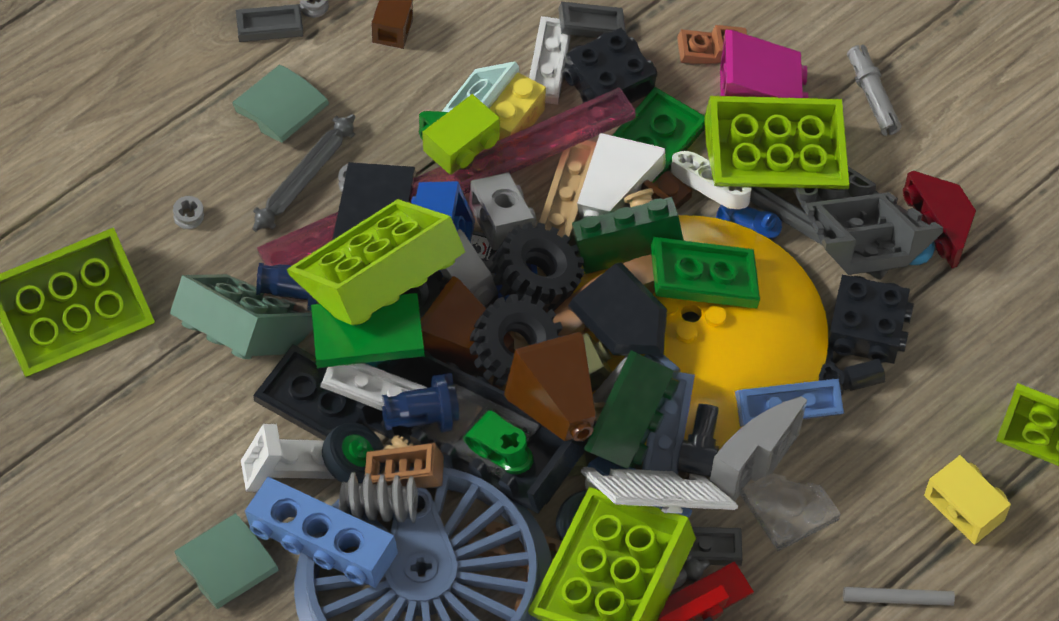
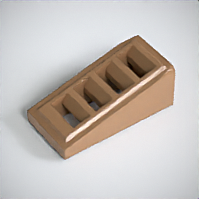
M435 443L370 451L366 454L365 475L366 473L371 475L373 484H377L379 480L381 462L385 463L384 475L387 485H391L395 475H399L402 486H406L410 476H414L417 488L442 486L444 456ZM395 463H399V472L395 473ZM410 463H414V470L410 471Z

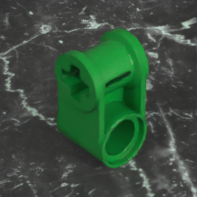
M488 410L463 437L466 445L475 454L483 459H488L507 473H524L533 464L534 457L532 451L527 447L525 433L493 411Z

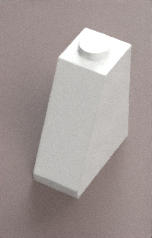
M600 133L577 202L579 218L599 216L615 212L619 208L629 207L630 205L625 203L624 198L632 193L641 191V185L644 181L649 180L652 182L665 168V148Z

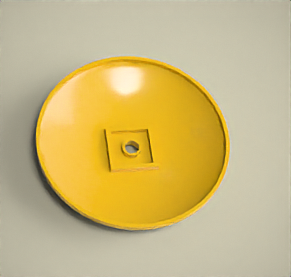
M678 215L684 241L754 249L760 294V302L757 309L655 296L668 311L664 355L680 368V372L695 375L684 440H687L688 435L693 433L698 404L713 405L719 408L713 438L716 439V446H719L720 450L743 427H740L735 391L819 381V374L827 357L828 324L822 300L814 283L799 263L778 244L764 235L734 222L705 216ZM608 269L589 274L584 272L581 282L573 294ZM686 312H694L700 316V319L696 322L685 321L682 315ZM587 327L584 329L585 334L588 333L596 343L600 341ZM609 351L612 359L607 362L613 372L626 356L613 355Z

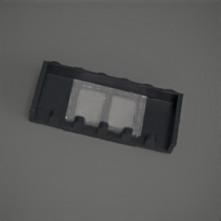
M425 349V356L391 360L384 371L427 388L432 387V376L452 373L453 384L459 403V421L453 422L451 432L441 433L437 423L412 427L395 426L392 427V430H386L382 410L359 402L356 408L362 424L389 439H392L395 435H399L400 438L404 437V440H408V445L410 443L413 446L435 443L444 456V468L459 470L481 478L496 487L508 499L538 514L544 505L548 504L585 452L584 440H562L509 402L504 395L505 390L502 391L492 386L481 376L476 375L473 377L463 372L452 362L447 361L444 363L434 358ZM488 410L495 412L505 421L525 433L527 447L532 451L534 457L531 468L521 474L507 473L488 459L479 457L466 445L463 437Z

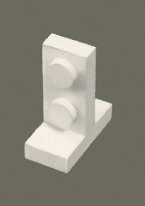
M263 424L241 459L246 492H258L267 477L335 479L327 470L322 458L324 441L279 439L277 424Z

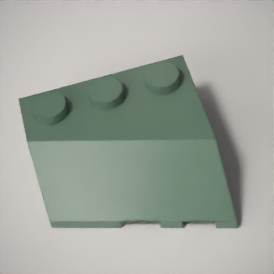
M227 274L182 275L170 311L171 315L182 320L181 324L184 327L205 333L208 341L219 345H226L232 349L231 353L242 359H251L252 356L286 354L293 344L297 346L313 330L312 311L310 313H300L293 310L295 303L287 299L263 297L264 293L256 295V286Z

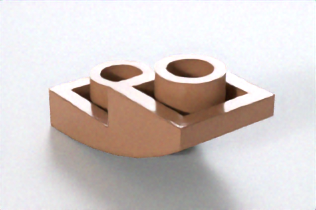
M715 25L712 32L681 29L677 36L681 63H721L725 30H734L747 35L746 28Z

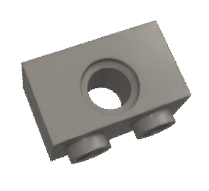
M509 172L471 180L469 206L493 250L499 249L507 234L514 227L520 225L522 228L525 223L532 222L533 227L536 226L535 212L532 207L527 206L520 185L514 183Z

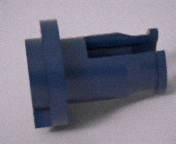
M259 263L256 295L267 293L277 297L308 300L307 311H311V305L317 304L318 301L289 276L287 269L292 265L267 266L264 263Z
M452 373L432 376V387L405 391L390 397L387 394L382 395L384 406L381 407L386 430H392V427L395 426L412 427L437 423L441 433L451 432L453 422L459 421V403L453 384Z

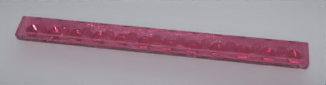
M619 87L497 141L492 148L484 149L476 155L467 167L458 169L452 175L448 174L440 166L415 177L412 197L417 194L419 182L458 181L465 195L470 192L471 180L508 172L509 174L517 172L591 139L600 133L636 119L635 109ZM338 212L257 247L259 257L264 265H294L332 241Z

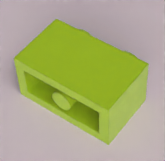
M471 94L422 132L423 151L448 174L452 175L458 169L467 167L481 151L490 149L497 143L500 138V118L477 97Z

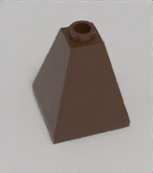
M452 276L421 319L424 349L430 352L434 358L444 363L449 361L456 364L462 371L484 373L486 371L484 366L477 369L474 364L478 354L471 355L470 347L474 341L469 340L470 334L475 329L473 326L486 308L461 280L455 276ZM507 332L503 338L504 344L509 351L515 354L514 339Z
M581 332L517 348L504 392L509 402L564 441L571 439L583 441L593 433L592 427L596 417L584 337Z

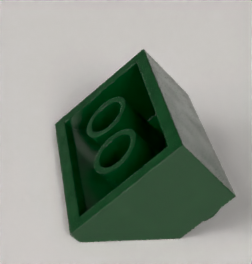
M672 197L654 199L646 204L630 208L623 207L615 212L599 216H588L580 221L572 222L579 255L583 257L585 274L608 269L615 263H625L642 256L651 255L653 237L684 241L679 216Z
M630 350L584 450L627 469H633L635 464L640 466L649 449V446L645 445L650 431L656 433L664 418V413L660 412L665 400L671 401L678 389L680 381L675 379L678 372Z

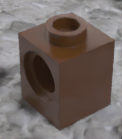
M379 0L372 20V43L404 49L413 22V0Z

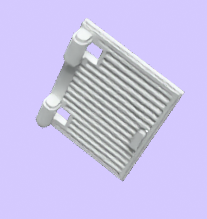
M583 467L581 469V473L586 477V489L592 487L600 490L615 505L662 507L661 511L664 513H682V508L738 509L735 501L702 475L690 473L689 480L682 479L673 471L610 468L609 476H603L595 468Z

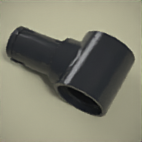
M698 404L693 433L689 434L688 439L682 442L678 471L711 477L714 456L719 451V446H716V439L713 438L719 411L718 407Z

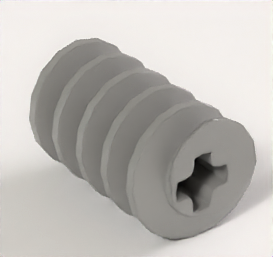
M354 472L351 473L348 482H342L339 494V510L347 514L351 510L352 515L358 519L363 517L366 510L368 519L374 521L380 512L383 521L388 522L392 519L395 512L397 521L403 523L407 519L408 514H410L412 523H415L418 507V489L414 476L409 477L406 486H402L399 475H395L392 484L387 485L384 474L380 475L377 484H373L369 473H366L362 483H358L356 473Z

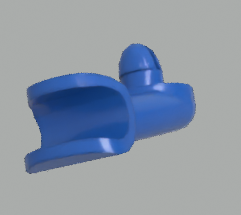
M720 205L716 213V218L750 228L770 240L775 239L782 230V222L779 217L769 211H759L748 206L743 209H730Z

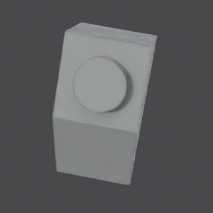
M460 229L457 233L466 253L456 258L452 266L441 270L446 284L452 276L457 277L485 306L499 293L494 284L492 274Z

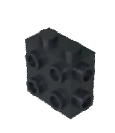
M621 27L612 32L603 33L596 40L583 46L578 45L566 53L563 74L567 83L570 86H575L579 91L585 107L592 109L600 119L647 96L655 87L657 70L653 62L649 59L646 60L642 55L636 40L633 37H629Z
M842 274L828 337V344L832 347L833 351L843 356L854 355L870 360L880 359L881 363L894 364L897 352H904L909 332L902 331L904 323L910 324L914 303L908 302L910 289L900 287L895 283H881L867 280L861 276Z

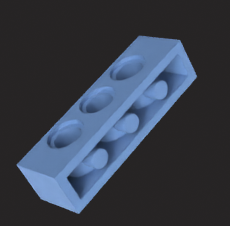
M271 477L266 478L245 510L250 530L259 538L264 540L274 539L280 542L289 552L296 555L303 553L311 557L316 564L324 569L331 570L334 568L339 570L350 581L358 585L366 583L376 588L398 554L394 535ZM288 517L295 518L294 520L288 523L282 522L284 519ZM318 532H326L322 537H313ZM349 547H358L354 552H344Z

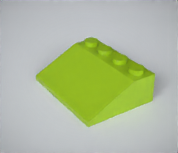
M710 96L705 113V134L714 186L849 189L842 99Z
M397 199L287 269L289 276L336 319L350 325H357L369 320L371 314L382 306H388L398 301L399 295L410 288L423 285L428 280L427 277L436 271L452 266L456 261L455 259L466 253L451 216Z
M114 227L0 273V327L25 378L155 323Z
M1017 383L996 441L1059 466V399Z
M589 487L528 609L529 615L541 621H657L696 540L689 518L676 513H664L661 511L662 509L653 506L615 505L600 490Z

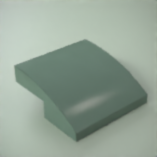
M280 64L232 102L237 113L257 122L261 133L281 143L329 105L328 99L314 86Z
M236 513L174 551L178 562L196 580L199 590L216 609H219L279 571L267 550Z

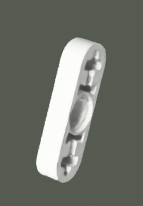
M680 151L672 156L671 173L686 185L730 209H743L749 205L751 187L714 186L709 160L690 151Z

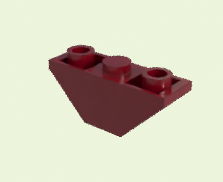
M917 171L909 172L903 188L905 202L908 206H912L922 213L921 220L928 225L936 222L944 227L942 234L934 240L936 250L941 258L947 260L952 269L958 267L976 213L974 206L960 185Z

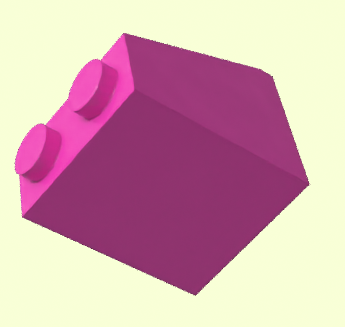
M725 30L720 64V96L809 98L808 92H803L802 85L807 83V65L801 64V52L734 30Z

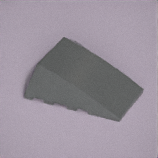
M849 166V189L793 188L824 249L848 275L907 267L943 232L944 227L936 222L928 225L922 221L923 214L916 209L910 208L907 211L897 205L898 198L891 193L877 192L874 182Z

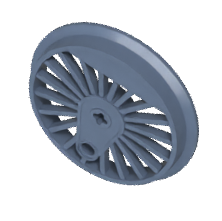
M443 467L442 486L431 487L437 488L435 501H433L431 494L426 489L417 488V508L423 510L417 513L415 523H412L410 514H408L404 523L398 522L394 512L391 519L393 523L390 533L377 519L375 521L369 520L365 510L361 520L394 535L398 554L376 588L371 586L320 608L318 591L363 585L350 581L345 575L319 578L321 567L311 557L300 553L294 580L296 611L299 621H327L329 618L382 596L353 621H373L393 603L395 604L383 621H397L403 611L406 612L404 621H415L416 616H422L423 621H431L430 615L436 613L441 621H451L445 610L448 606L464 621H480L456 598V596H459L507 621H541L529 615L528 609L552 563L550 550L540 526L526 507L508 499L496 487L481 478L466 472ZM447 490L465 494L446 525L443 526L441 514ZM339 499L332 505L339 509ZM475 499L490 506L454 538L449 540ZM500 515L511 525L509 528L462 547ZM318 532L313 537H322L326 532ZM518 537L525 550L522 553L469 559ZM529 566L527 582L467 573ZM463 585L522 594L523 598L518 609L515 611Z

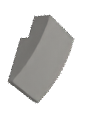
M800 396L785 401L766 410L740 428L714 456L710 482L733 501H736L751 479L764 486L799 436L807 399Z

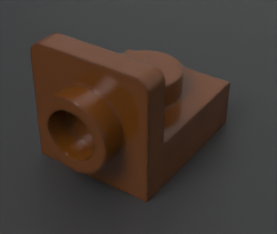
M669 171L665 172L654 183L646 180L641 185V190L653 189L654 194L651 196L653 200L672 197L676 210L692 197V189Z

